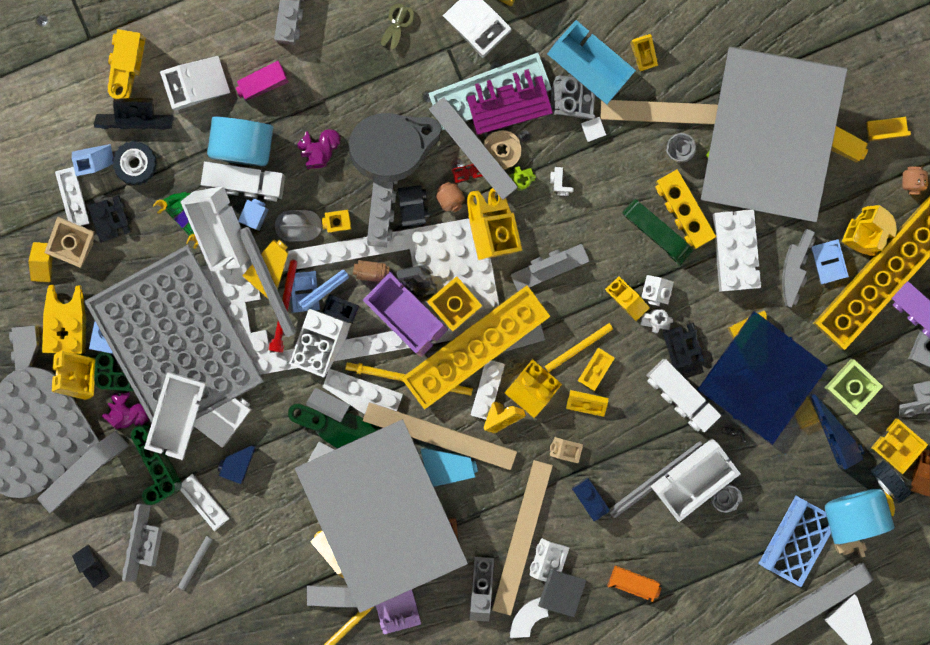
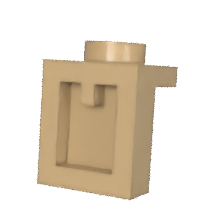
M555 437L550 446V456L579 463L583 444Z
M863 539L849 543L834 544L839 554H850L856 548L858 555L865 557L864 551L867 549Z

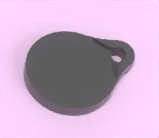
M380 113L369 116L359 122L351 133L349 140L351 161L361 174L372 180L393 182L404 179L415 172L426 153L439 141L441 127L437 120L430 117H407L392 113ZM424 130L431 131L428 135L422 133Z

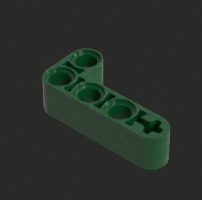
M635 198L622 212L625 218L661 247L678 265L681 266L693 252L691 246Z
M107 352L98 354L95 360V385L100 389L134 391L129 381L126 387H122L119 384V379L125 376L123 372H115L116 360L114 355ZM104 355L110 358L108 366H103L101 363V358ZM102 375H106L109 378L106 386L100 383Z
M149 425L134 428L131 432V438L155 482L154 485L144 490L142 495L143 501L148 505H154L177 494L182 488V483L168 456L165 455V450L162 454L154 452V456H151L149 450L144 449L151 428ZM159 464L163 466V474L159 472ZM168 482H171L173 486L172 491L168 489ZM152 491L157 495L156 500L152 497Z

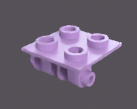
M412 589L376 605L383 634L421 625Z

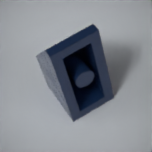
M252 445L226 457L225 460H221L218 471H220L219 476L242 484L256 446Z

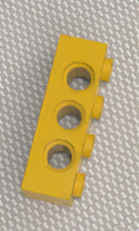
M678 169L656 181L657 186H655L657 193L660 197L664 196L666 199L665 206L670 214L674 213L676 217L674 222L679 230L683 229L686 234L684 239L691 247L693 246L696 249L716 237ZM671 188L679 190L680 195L677 199L670 197L669 191ZM681 205L688 206V215L683 216L680 214L679 207ZM691 222H696L699 225V230L696 233L689 230Z

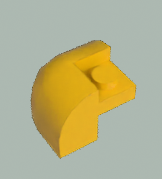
M880 205L862 208V213L855 220L851 219L842 243L860 253L876 256L877 252L882 251L886 246L887 238L895 237L897 231L895 219L888 210Z

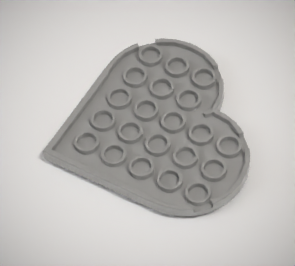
M36 367L21 368L7 375L0 383V494L5 496L25 498L41 492L51 486L89 449L100 442L75 399L71 396L52 392V377L56 376V374L49 370Z

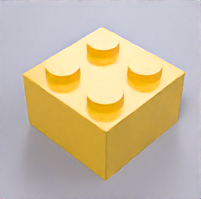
M457 276L427 301L452 332L482 307L480 302Z

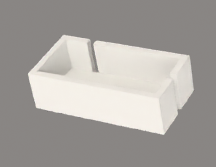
M204 162L201 185L205 189L223 186L229 195L238 196L240 192L244 193V196L248 198L258 199V195L264 196L263 199L277 202V198L282 199L285 175L271 171L261 172V170Z
M223 186L193 191L181 201L210 271L239 268L250 260L238 233L241 230L240 224L232 206H228L230 201Z
M754 210L736 211L734 215L733 212L714 213L713 225L714 234L716 235L715 248L719 292L761 288L760 271L755 270V267L759 266Z
M662 359L646 375L649 378L647 382L654 389L657 390L659 388L663 392L661 396L668 403L671 404L673 402L676 405L674 409L684 418L687 416L690 419L688 424L695 431L705 432L721 417L666 359Z
M167 372L144 449L161 454L164 449H168L165 455L181 460L184 459L200 407V403H197V400H202L207 383Z
M712 438L669 471V477L663 476L651 485V488L676 520L680 522L738 477L740 472Z

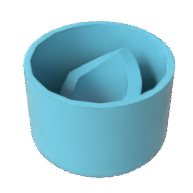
M212 117L207 155L210 159L259 167L266 166L269 162L274 126L242 119Z
M881 489L850 494L834 499L825 505V512L834 544L870 538L895 528L885 492Z

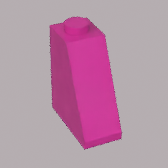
M276 61L238 80L239 86L236 87L240 98L244 97L248 101L289 83L282 65L279 61Z

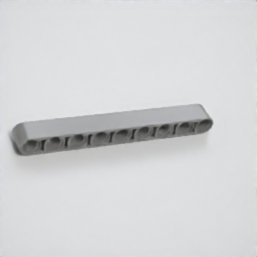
M863 562L859 563L728 645H771L863 588L874 579Z

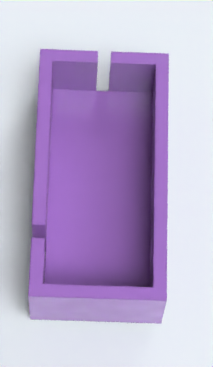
M390 272L363 299L420 357L433 346L432 340L437 342L448 330Z

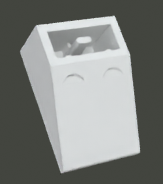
M459 0L443 15L482 58L511 32L508 24L483 0Z
M219 56L160 71L171 107L174 111L230 93Z
M309 309L289 364L325 377L346 340L351 323Z

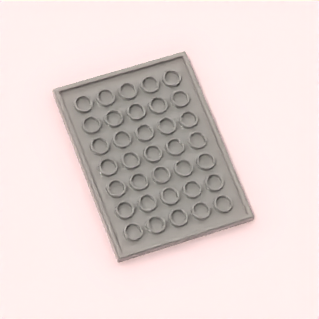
M729 46L701 200L817 222L847 68Z
M189 245L84 301L151 423L167 372L207 383L202 400H197V403H200L196 419L264 382Z
M403 419L295 468L359 613L468 564Z

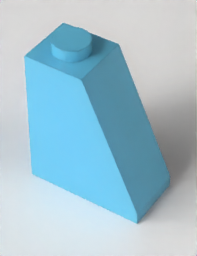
M428 448L421 449L424 467L433 487L474 478L475 473L478 472L476 461H472L471 457Z

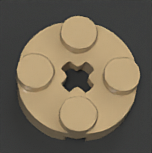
M504 130L493 132L485 139L483 145L503 170L513 167L520 159V141L512 132ZM506 145L505 150L507 153L499 155L497 147Z

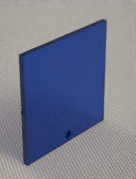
M753 311L697 390L730 413L733 419H738L773 445L828 366L796 343L793 337H788L757 312Z

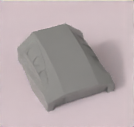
M556 76L552 85L550 102L553 115L595 119V115H593L595 94L575 77Z

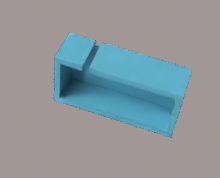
M575 20L556 41L547 55L604 103L608 104L636 70L593 34L581 46L580 43L589 33V30Z

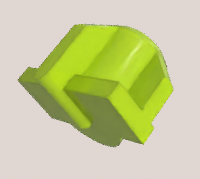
M519 166L514 168V174L508 175L518 187L516 189L518 191L529 187L536 178L531 168L521 171Z

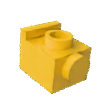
M349 210L325 213V218H322L323 229H327L328 233L352 230ZM336 218L340 219L338 226L333 224V220Z

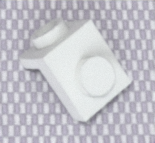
M555 167L554 172L550 173V183H554L553 192H558V196H569V193L574 192V188L562 187L563 168Z

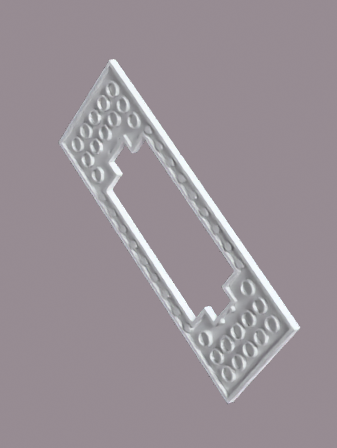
M469 219L392 232V240L388 241L387 247L368 246L367 237L290 250L288 251L289 254L283 271H288L289 263L293 259L297 261L296 269L410 249L413 267L427 265L433 271V274L430 275L433 284H437V292L457 276L482 305L480 309L452 332L428 302H422L448 328L437 342L432 340V344L453 340L499 306L491 258L478 260ZM251 259L239 268H225L218 271H210L208 265L201 266L260 375L298 368L289 364L294 349L284 350L283 353H271L268 350L267 330L251 333L246 302L261 300L260 291L242 276L252 265ZM394 331L345 340L334 361L410 347Z

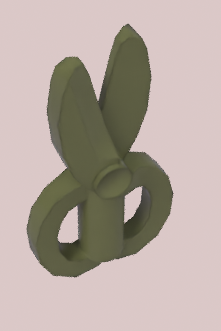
M400 3L394 4L390 8L388 17L392 25L385 31L381 40V45L385 46L392 37V50L399 44L401 27L406 28L410 26L414 19L413 10L409 7H404ZM396 8H400L397 17L394 20L392 16L393 12ZM409 12L408 22L402 23L406 13Z

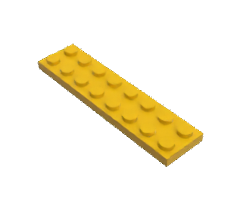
M526 285L401 377V379L425 410L547 320L550 315L528 285Z

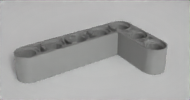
M114 431L89 449L44 491L37 500L49 513H52L103 465L129 446L128 443L117 431Z

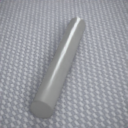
M205 537L178 588L186 589L213 541L211 537Z

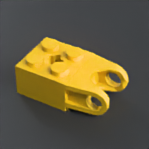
M117 29V33L113 34L112 45H114L113 53H110L108 64L111 65L108 93L114 99L130 98L132 94L135 76L140 74L146 40L141 33ZM123 87V92L120 95H116L117 89Z
M493 188L489 191L488 204L479 191L470 192L467 198L470 227L478 260L522 251L514 212L511 213L506 198L502 200L498 195V201H496V191ZM474 196L476 197L477 205L474 203Z
M49 285L43 312L42 353L65 351L84 354L86 346V314L82 286H76L72 300L67 304H63L57 298L55 285ZM63 328H65V331H68V336H65L64 339L61 336Z

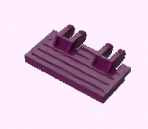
M529 69L524 70L529 88L522 89L519 75L517 72L512 73L517 92H514L512 84L496 88L498 97L495 95L491 80H488L487 88L491 98L487 100L483 98L481 85L479 83L475 84L480 102L477 103L475 95L468 96L467 100L477 135L553 114L543 77L538 76L534 78L536 84L534 87Z

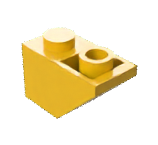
M620 277L615 279L605 289L635 321L650 309L645 301Z

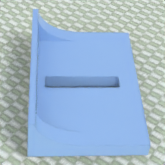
M839 239L812 246L811 249L821 284L849 277ZM834 258L839 259L838 262H834L823 266L821 265V262L831 260Z
M316 271L295 273L290 297L291 313L304 312L299 302L310 293L295 295V291L312 289L313 292L316 290ZM319 301L305 311L309 309L320 310Z

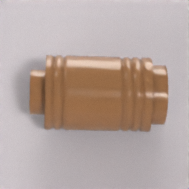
M359 260L358 264L354 263L353 275H357V280L381 282L389 273V266H386V263Z

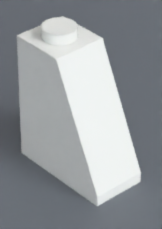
M242 397L240 399L234 398L196 419L194 427L219 446L224 447L251 412L250 403Z
M855 594L845 598L823 618L847 645H870L872 643L865 618Z

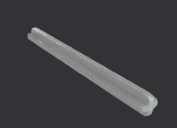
M245 227L239 230L238 233L285 336L290 337L296 333L294 325L250 228Z
M696 443L609 509L612 517L616 518L653 490L651 485L663 476L669 477L668 472L703 446V443Z

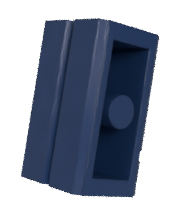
M588 477L572 487V490L593 521L598 520L610 511Z

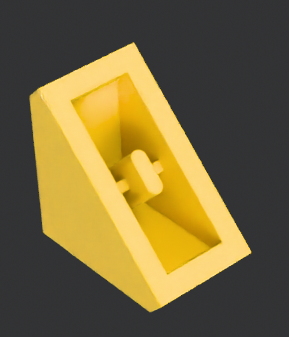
M651 34L633 39L630 44L639 71L658 66Z
M33 242L28 260L31 281L51 282L52 256L45 253L48 243Z

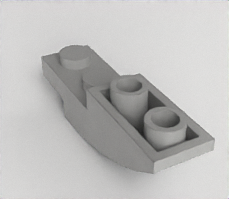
M808 229L804 231L798 246L794 244L789 246L784 263L782 289L785 306L789 308L797 304L800 297L797 294L800 286L804 287L808 278L805 276L807 271L800 269V266H804L808 256L805 255L807 249L812 248L815 242V237H813L815 232Z

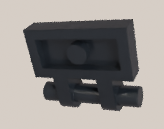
M120 195L112 197L113 206H109L108 200L88 205L100 243L120 237L117 229L122 228L124 235L132 232L130 228L131 222L130 219H127L124 210L126 207L124 202L121 201ZM116 211L120 222L115 223L112 213Z
M694 322L686 324L688 332L684 334L681 326L662 332L672 366L675 369L693 364L691 360L693 355H696L698 362L705 360L703 354L705 352L704 347L700 344L698 338L700 334L698 329L695 328ZM691 338L694 349L688 350L685 339Z

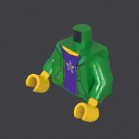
M181 192L172 194L163 200H157L153 204V207L155 205L161 207L157 213L161 214L165 210L189 235L186 243L194 241L193 249H196L198 241L181 204V201L191 193Z

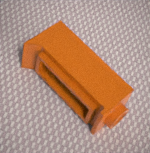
M616 565L607 584L608 588L615 585V588L647 600L650 598L651 602L654 601V598L658 599L661 592L658 581Z

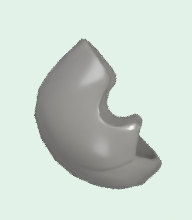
M678 133L668 140L666 152L672 160L678 163L687 162L696 153V142L691 135Z
M727 484L711 497L713 507L723 513L736 510L739 503L743 500L741 491L731 484Z

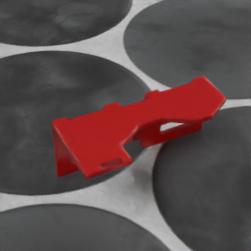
M474 164L452 169L455 183L469 180L470 175L473 178L483 176L482 174H476L479 171L474 167ZM464 176L463 179L457 180L458 177Z

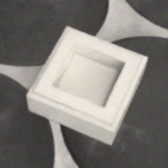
M600 117L581 123L587 142L606 136Z

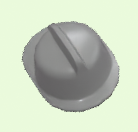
M309 210L285 211L278 216L275 222V230L278 236L290 242L313 240L319 235L322 227L319 216Z

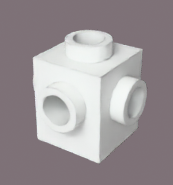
M647 275L641 298L648 299V304L660 306V303L668 304L674 282Z

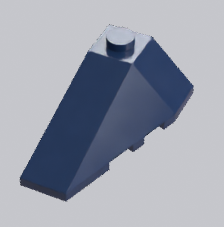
M816 394L809 395L838 467L845 470L862 461L864 451L860 443H856Z

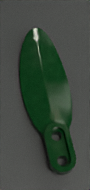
M295 403L288 409V417L292 422L314 430L324 441L336 448H340L382 429L379 426L364 422L363 417L347 412L342 421L339 422L300 403ZM296 409L301 411V415L298 417L294 415ZM315 416L319 417V422L313 423L312 418Z

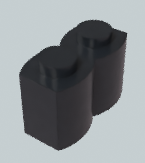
M421 185L398 188L402 226L426 224V220H429L428 208H424L423 201L427 200L426 189H422Z

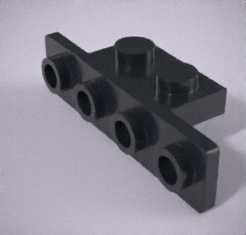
M153 98L113 99L114 114H96L94 128L166 130L172 129L174 116L154 115Z

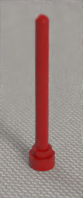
M294 259L289 263L282 297L287 312L297 268V261ZM279 321L277 322L275 337L271 343L269 342L268 350L283 353L285 345H283V330Z

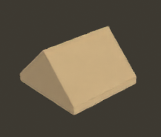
M57 217L45 253L81 268L93 246L94 231Z

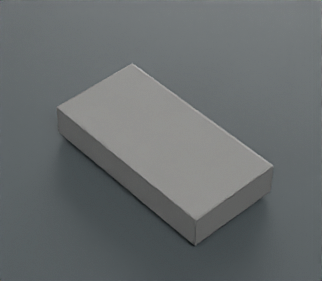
M317 388L314 389L306 403L307 406L339 422L342 421L350 406Z

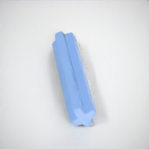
M345 270L338 272L299 302L300 307L304 311L346 281L349 278Z

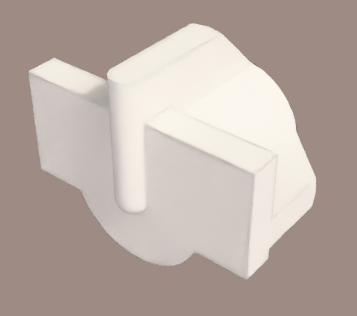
M654 309L642 315L640 325L652 327V332L658 333L659 329L669 330L673 319L668 317L664 310Z

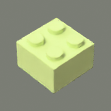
M850 359L825 386V389L853 415H857L883 386L860 364Z

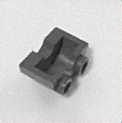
M421 265L397 271L398 280L402 284L407 285L408 290L416 297L437 293V284L432 282L430 274H433V271L429 266Z

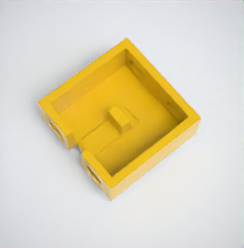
M65 351L54 354L53 370H56V376L52 377V392L84 400L93 397L96 359Z
M895 419L886 429L887 435L885 437L880 436L871 449L896 471L904 474L928 444L903 422Z

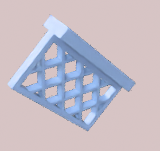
M795 496L758 564L802 587L831 534L830 527L821 529L819 519L827 517L826 512ZM808 506L813 509L815 517L805 520L803 513ZM816 520L818 530L808 533L806 523ZM803 524L805 534L795 537L794 530L796 526ZM819 534L821 539L819 544L812 546L809 536ZM806 538L809 547L799 550L797 540ZM794 542L796 551L786 554V544ZM810 551V560L802 563L800 553ZM797 555L799 564L790 567L787 557ZM784 559L786 569H775L776 562ZM801 568L802 575L797 581L793 579L791 570Z

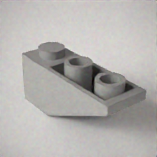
M39 326L12 328V332L9 333V339L14 349L11 352L12 363H15V371L21 368L32 367L40 347Z
M475 557L470 620L489 622L494 558Z

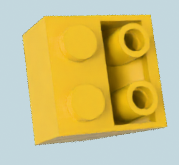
M532 359L509 386L505 394L535 418L562 384Z

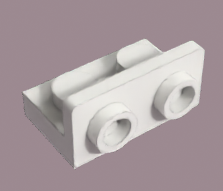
M541 538L540 543L536 547V555L531 563L529 575L546 582L550 569L562 572L569 547Z

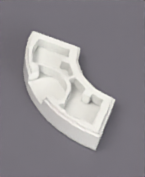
M540 598L531 600L518 611L511 625L510 638L530 637L531 628L534 623L541 618L548 617V610L538 606Z

